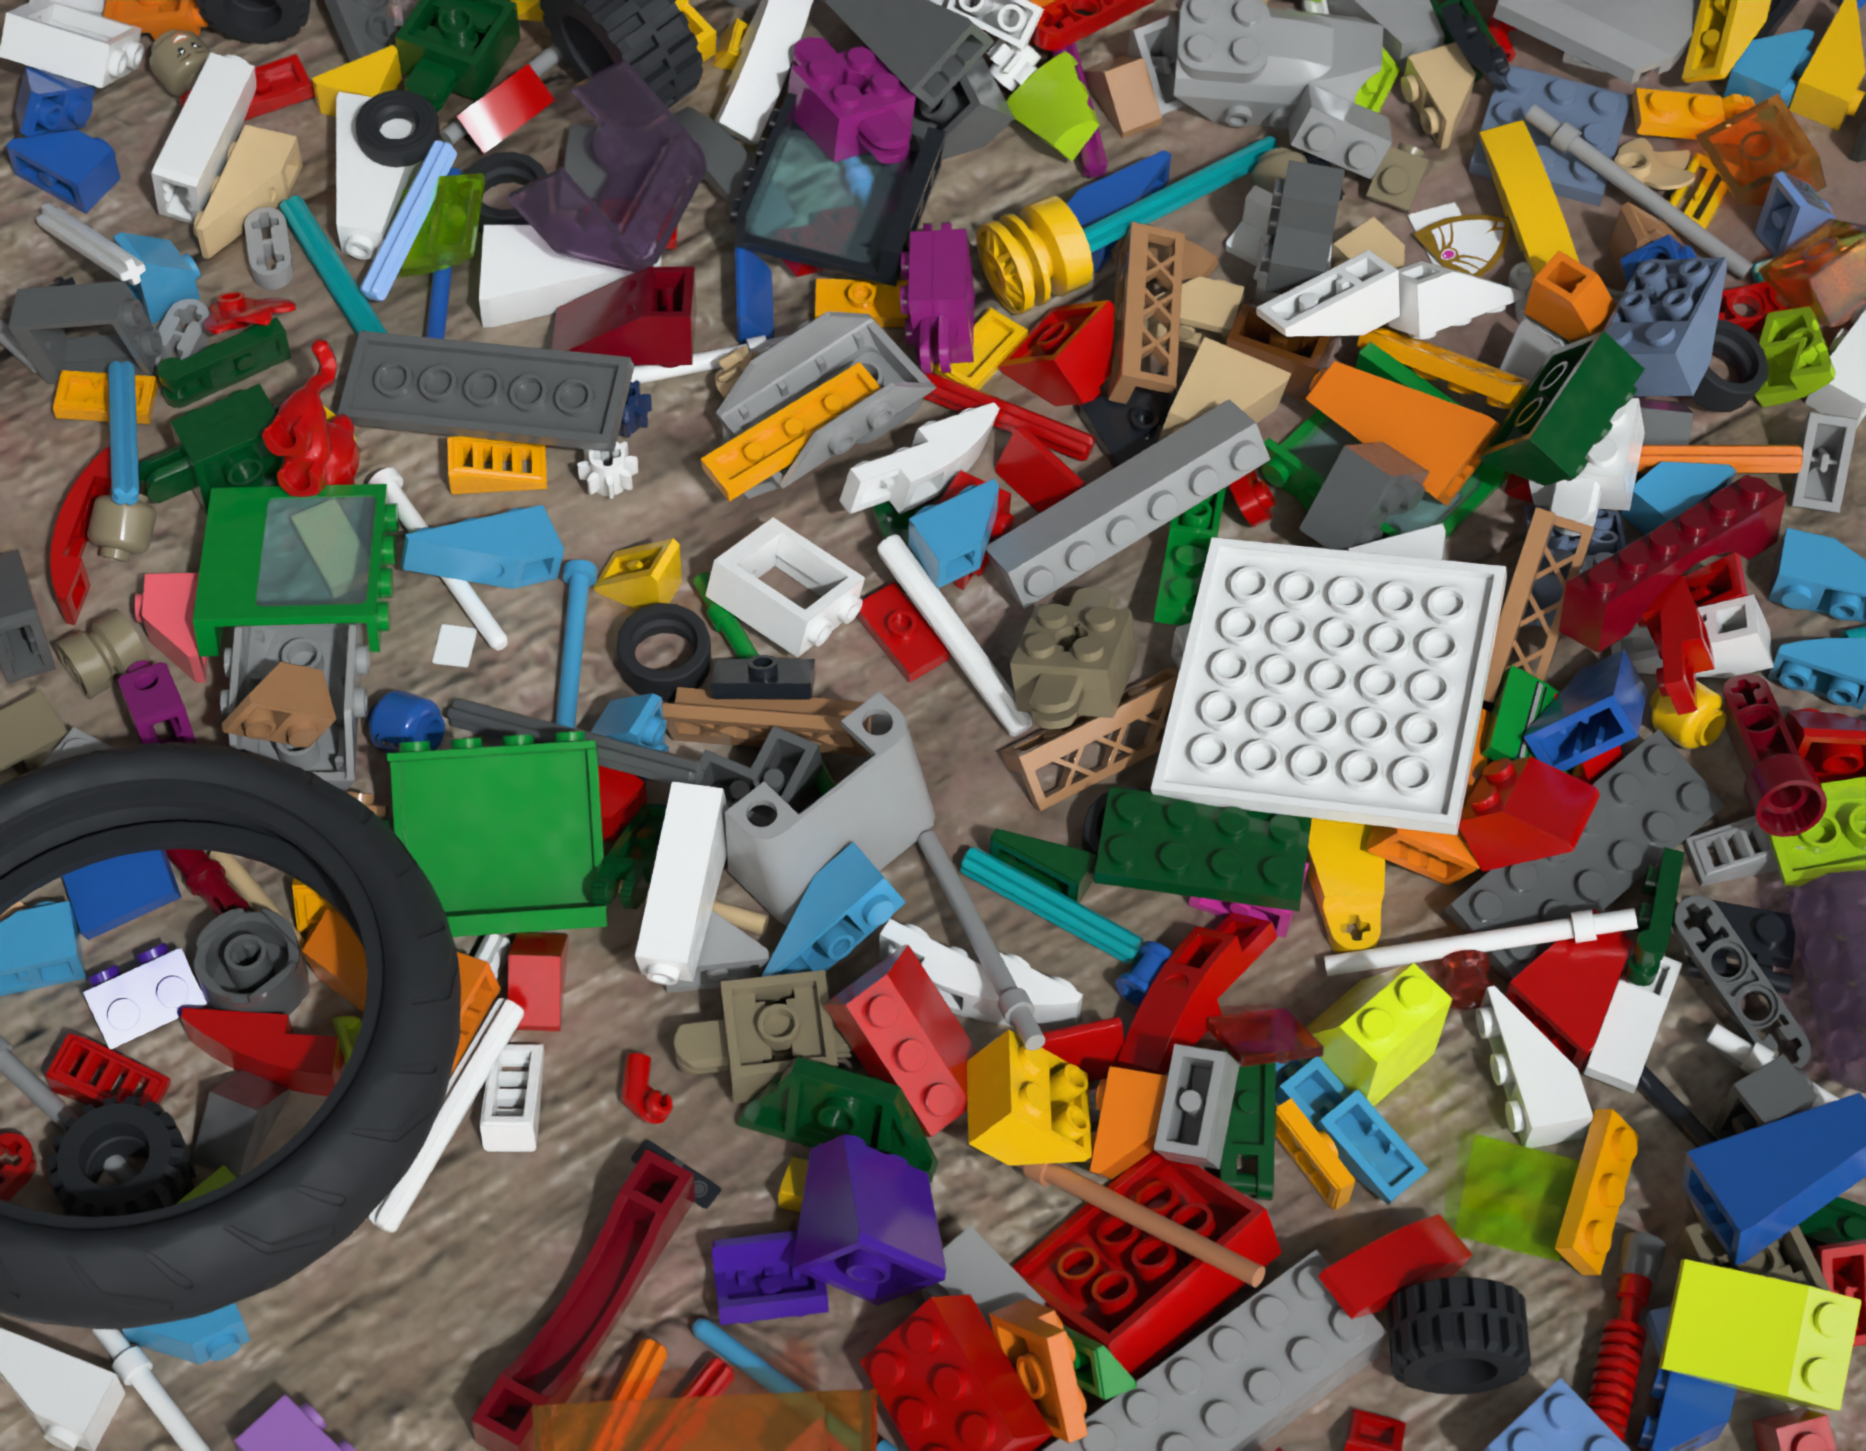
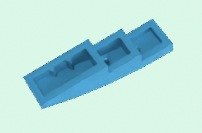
M1279 1022L1245 1048L1248 1050L1276 1051L1275 1102L1281 1105L1292 1098L1318 1132L1322 1130L1330 1136L1337 1147L1338 1158L1350 1174L1388 1205L1429 1170L1358 1089L1351 1094L1322 1059L1317 1055L1311 1060Z

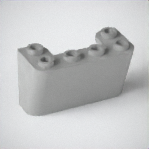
M880 691L841 720V726L870 755L862 760L849 776L801 814L793 810L765 782H762L725 811L728 872L786 927L791 921L814 875L853 841L874 866L881 871L918 840L920 834L929 831L934 825L936 818L934 806L906 719L901 711ZM869 716H871V734L863 727V722ZM757 805H766L775 810L777 818L769 826L759 827L749 822L747 814Z

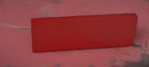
M1022 425L1015 429L995 468L996 474L1039 514L1086 486V483Z
M1120 1017L1042 1033L1045 1037V1043L1042 1048L1088 1073V1082L1106 1079L1109 1066L1121 1068L1118 1058L1124 1044Z

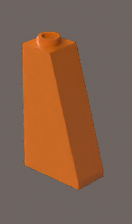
M1336 361L1329 368L1325 367L1316 374L1309 386L1311 392L1305 398L1362 443L1385 442L1428 470L1429 474L1423 483L1425 491L1446 506L1449 505L1483 461L1479 456L1500 427V424L1488 415Z
M1483 708L1481 710L1462 811L1487 765V757L1481 755L1489 727L1490 712ZM1374 825L1367 841V852L1447 886L1480 868L1460 828L1457 835Z
M327 909L318 925L312 927L308 932L302 953L316 978L364 1013L367 993L365 950L344 918L338 912ZM457 952L461 980V1036L451 1075L501 989L487 961Z

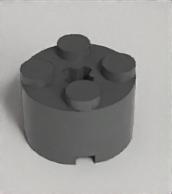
M240 908L219 915L202 930L196 942L197 950L194 970L211 1010L290 1015L308 995L310 984L307 966L295 931L284 917L272 910L260 908L261 912H244V909Z

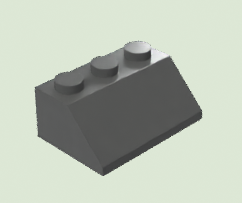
M983 56L978 59L934 109L916 96L911 140L909 141L913 151H920L928 127L946 131L943 159L984 148L1014 119Z

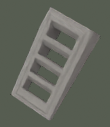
M1755 816L1686 838L1684 842L1700 886L1778 871L1767 833L1758 825ZM1749 839H1756L1761 851L1760 853H1754ZM1728 843H1735L1740 856L1739 860H1734ZM1708 847H1715L1722 865L1714 867L1707 849Z

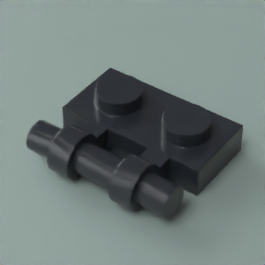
M1712 900L1720 908L1775 991L1780 994L1789 995L1793 976L1774 972L1773 967L1789 969L1793 962L1797 915ZM1691 909L1689 929L1697 927L1705 936L1706 940L1697 945L1703 953L1713 942L1724 937L1719 930L1710 937L1703 926V923L1708 919L1707 914L1703 910L1695 913ZM1727 949L1715 951L1711 958L1713 970L1722 977L1735 976L1738 973L1739 965L1727 963V958L1738 960V957ZM1689 956L1686 963L1685 976L1705 979Z

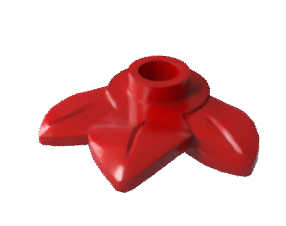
M227 292L219 295L217 302L210 305V316L203 321V326L210 333L220 334L226 330L249 326L252 323L269 325L273 313L295 311L296 305L293 301L286 298L252 299L245 297L243 292Z

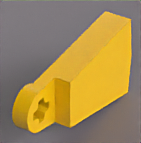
M1312 818L1306 863H1309L1307 875L1328 934L1329 945L1337 954L1377 948L1381 933L1385 859L1366 851L1367 841L1374 825ZM1348 924H1356L1357 930L1363 932L1361 940H1352L1350 933L1346 932Z

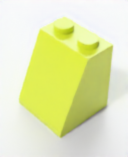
M1415 963L1408 964L1362 979L1293 1037V1039L1311 1060L1318 1055L1351 1094L1358 1089L1374 1107L1435 1054L1452 998Z

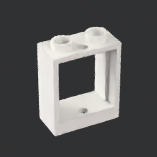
M33 0L6 12L0 57L103 88L132 73L139 67L144 52L143 44L139 43L142 28L51 0Z
M772 517L714 560L705 596L798 658L813 645L821 646L828 639L831 632L842 623L849 624L854 620L862 607L863 600L860 598L865 577ZM775 566L821 596V598L804 610L758 578Z

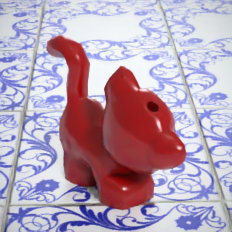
M317 339L311 345L312 352L319 364L317 374L308 378L300 389L287 395L276 414L275 420L262 433L265 445L270 452L277 456H285L284 463L277 472V478L280 487L290 496L308 497L318 495L325 488V485L355 484L354 478L359 466L360 449L354 439L355 428L352 419L342 413L335 416L330 423H327V416L320 394L334 383L337 362L332 347L323 339ZM335 500V501L338 502V503H345L347 500Z

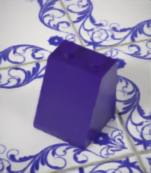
M839 1135L831 1141L812 1148L807 1169L792 1269L875 1305H881L944 1281L946 1265L928 1173L908 1165L907 1160L901 1156L884 1154L868 1147L863 1139L852 1135Z

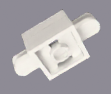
M1632 398L1625 406L1615 412L1610 420L1613 424L1612 429L1603 440L1592 446L1586 455L1588 459L1587 466L1575 479L1571 481L1563 480L1547 486L1529 480L1534 505L1549 506V511L1554 512L1557 516L1592 527L1596 522L1598 509L1630 511L1645 434L1639 398ZM1554 526L1555 530H1557L1558 532H1560V533H1562V534H1564V535H1568V536H1579V535H1581V534H1579V533H1575V532H1572V531H1569V530L1562 529V528H1559V527Z

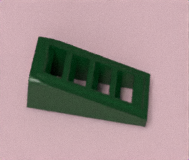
M997 828L991 835L989 854L1080 903L1094 881L1097 855Z

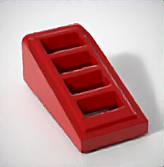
M73 1033L67 1035L46 1073V1079L54 1093L85 1105L92 1103L94 1108L104 1106L103 1099L115 1097L118 1103H124L127 1096L132 1097L139 1083L147 1085L139 1099L142 1107L148 1101L160 1105L171 1085L170 1078L94 1041ZM83 1061V1064H82L81 1068L79 1069V1071H78L76 1077H74V1075H75L76 1071L78 1070V1068H79L81 1062ZM97 1069H105L95 1087L90 1085ZM119 1075L126 1077L116 1096L109 1094Z

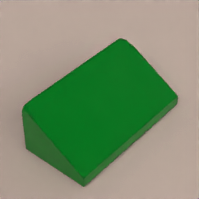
M1063 1325L1075 1349L1073 1367L1077 1386L1104 1400L1137 1387L1135 1380L1104 1345Z

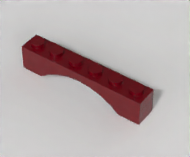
M1747 474L1566 582L1559 632L1597 653L1627 636L1660 593L1693 565L1714 555L1733 552L1749 560L1777 543L1787 494L1768 485L1765 480Z
M646 1149L618 1192L595 1245L563 1300L530 1345L500 1374L472 1417L471 1423L477 1444L490 1451H536L696 1200L694 1175L692 1172Z

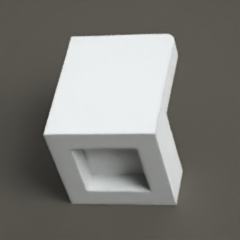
M1254 185L1245 199L1243 219L1226 241L1225 250L1255 266H1258L1261 261L1264 243L1274 245L1275 236L1267 235L1271 208L1280 207L1271 206L1272 193Z

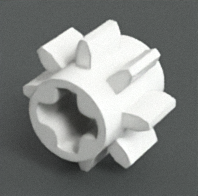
M999 38L987 53L990 59L994 61L989 68L992 76L1012 92H1014L1019 84L1022 85L1029 76L1039 69L1035 65L1041 59V55L1028 44L1025 50Z
M626 441L622 443L616 442L614 452L583 449L585 461L577 463L579 479L587 480L589 494L592 495L597 492L600 495L613 499L615 495L621 493L624 489H633L632 475L638 473V461L636 456H629L628 443Z

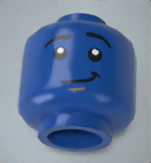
M393 690L385 694L373 705L368 715L369 734L372 743L379 751L384 753H399V743L430 741V751H434L440 746L444 737L445 723L439 707L431 699L406 691Z

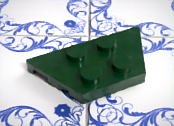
M800 1057L795 1058L744 1105L737 1126L811 1148L831 1141L839 1135L856 1136L863 1139L866 1146L879 1152L905 1158L908 1165L928 1173L929 1182L931 1183L938 1167V1160L900 1086L884 1082L875 1077H866L838 1069L823 1062H814Z

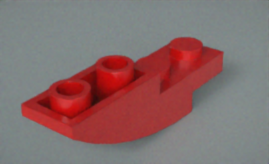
M1680 575L1660 593L1637 622L1639 627L1647 626L1656 646L1658 656L1663 660V667L1656 669L1658 688L1663 698L1670 697L1678 715L1698 711L1696 673L1715 669L1713 649L1707 628L1685 579Z
M1232 912L1215 930L1196 926L1171 955L1150 986L1125 1038L1118 1058L1120 1067L1165 1075L1170 1069L1174 1044L1193 1047L1223 1016L1217 999L1277 939L1273 922Z

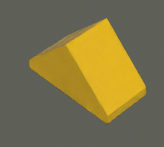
M391 45L313 77L314 93L320 113L336 117V98L339 91L374 97L383 92L398 90L402 82V75L396 47Z
M674 538L615 551L596 584H594L593 589L600 595L637 610L656 603L670 604L682 584L680 544Z

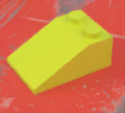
M1681 1259L1659 1368L1814 1410L1840 1411L1862 1300L1807 1285Z

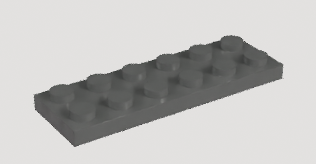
M359 331L337 415L346 414L352 419L354 425L614 452L635 366L630 357Z
M1658 729L1593 784V786L1597 787L1600 797L1573 852L1490 870L1444 910L1464 934L1571 918V912L1593 910L1594 908L1600 913L1645 875L1649 864L1655 866L1659 863L1665 847L1675 849L1723 808L1725 804ZM1556 941L1482 952V955L1509 985L1512 979Z

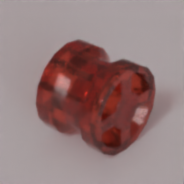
M1461 950L1450 953L1439 961V974L1442 979L1446 980L1447 985L1444 991L1452 998L1450 1008L1457 1010L1480 1008L1486 988L1494 986L1487 977L1491 969L1488 954L1478 950Z

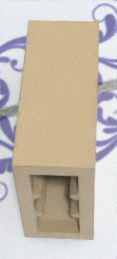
M1204 337L1169 410L1158 442L1228 399L1258 423L1277 410L1291 373Z

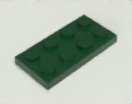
M1109 787L1094 883L1299 912L1312 818L1242 810L1238 807H1216L1155 795L1152 792Z

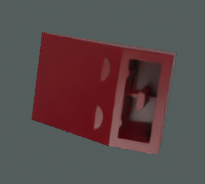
M648 266L557 307L551 349L630 357L634 365H660L666 368L693 365L696 327L695 267Z

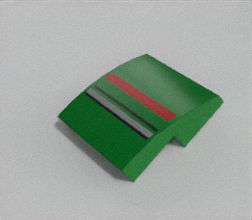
M1511 665L1503 673L1481 755L1494 761L1502 758H1508L1513 761L1529 756L1537 759L1524 738L1525 732L1560 692L1530 673ZM1574 767L1563 772L1572 775Z

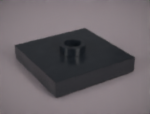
M1163 371L1157 373L1158 375H1163V376H1164ZM1136 386L1126 404L1109 401L1108 394L1080 405L1079 415L1112 466L1116 468L1158 442L1177 392L1174 390L1170 394Z

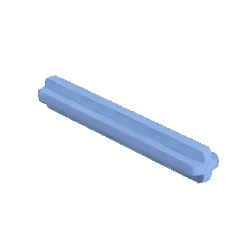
M439 140L432 143L360 286V291L366 298L378 302L385 300L457 156V152L450 143Z

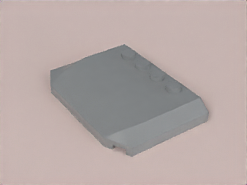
M1499 0L1493 17L1632 84L1639 81L1641 73L1653 70L1655 73L1661 74L1669 71L1690 46L1701 0Z

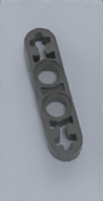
M1692 895L1683 899L1674 909L1671 926L1673 932L1747 1042L1753 1045L1757 1041L1774 1052L1778 1045L1773 1036L1769 1033L1761 1040L1756 1032L1769 1027L1779 1018L1784 1026L1774 1031L1783 1043H1788L1792 1040L1796 1044L1797 1050L1792 1053L1795 1062L1792 1065L1802 1068L1808 1062L1811 1055V1045L1807 1036L1720 908L1710 898L1703 895ZM1690 907L1695 913L1703 910L1708 916L1703 926L1709 936L1712 937L1719 930L1724 938L1713 942L1702 953L1697 945L1703 943L1706 938L1699 928L1693 927L1688 929L1684 925V921L1689 916L1686 908ZM1727 949L1738 957L1739 970L1735 976L1722 977L1713 970L1711 958L1715 951ZM1758 993L1767 1000L1769 1013L1764 1020L1753 1021L1743 1014L1741 1001L1746 994Z

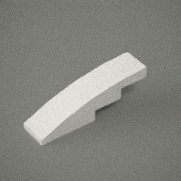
M761 0L738 48L742 53L726 84L729 91L714 121L725 131L750 146L758 143L794 59V46L801 39L813 0Z

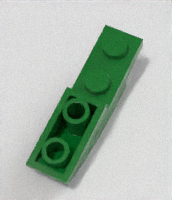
M1226 487L1171 520L1154 622L1178 626L1191 623L1211 538H1218Z

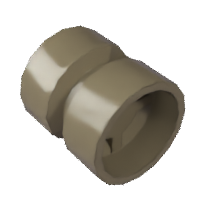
M118 609L92 622L91 633L87 634L78 630L55 644L57 654L69 676L81 693L89 700L112 687L113 676L117 674L125 675L127 668L131 664L141 660L150 662L149 655L137 632L125 615Z

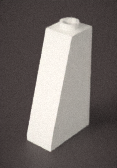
M210 53L151 173L158 214L194 225L197 213L205 210L210 200L212 183L217 175L221 176L227 164L226 159L229 146L233 141L237 140L257 88L255 66L249 65L244 59L235 55L221 56Z
M339 91L336 98V226L341 252L361 260H374L422 161L405 167H388L369 159L358 143L356 119L361 107L372 97ZM397 118L385 122L381 126L380 132L386 138L401 139L411 135L416 126L411 120Z
M484 225L479 289L482 326L496 327L554 314L557 307L643 268L661 266V245H652L651 226Z
M672 781L635 954L641 975H646L649 980L655 983L674 985L678 983V980L693 982L727 856L725 811L728 810V805L723 788Z

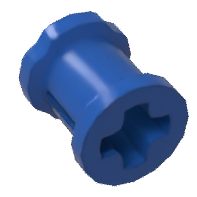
M1145 941L1139 948L1140 957L1129 972L1122 973L1116 979L1117 991L1129 1003L1140 1007L1150 986L1173 952L1160 943Z

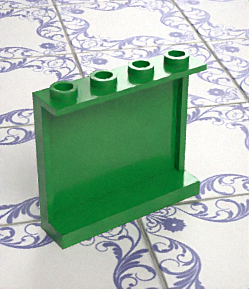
M585 731L554 733L555 743L534 744V735L503 736V746L482 747V738L451 740V749L430 751V741L399 743V753H387V761L390 762L394 834L402 841L432 884L447 916L453 937L609 926L607 905H595L593 899H591L593 881L603 867L604 846L596 740L586 741Z

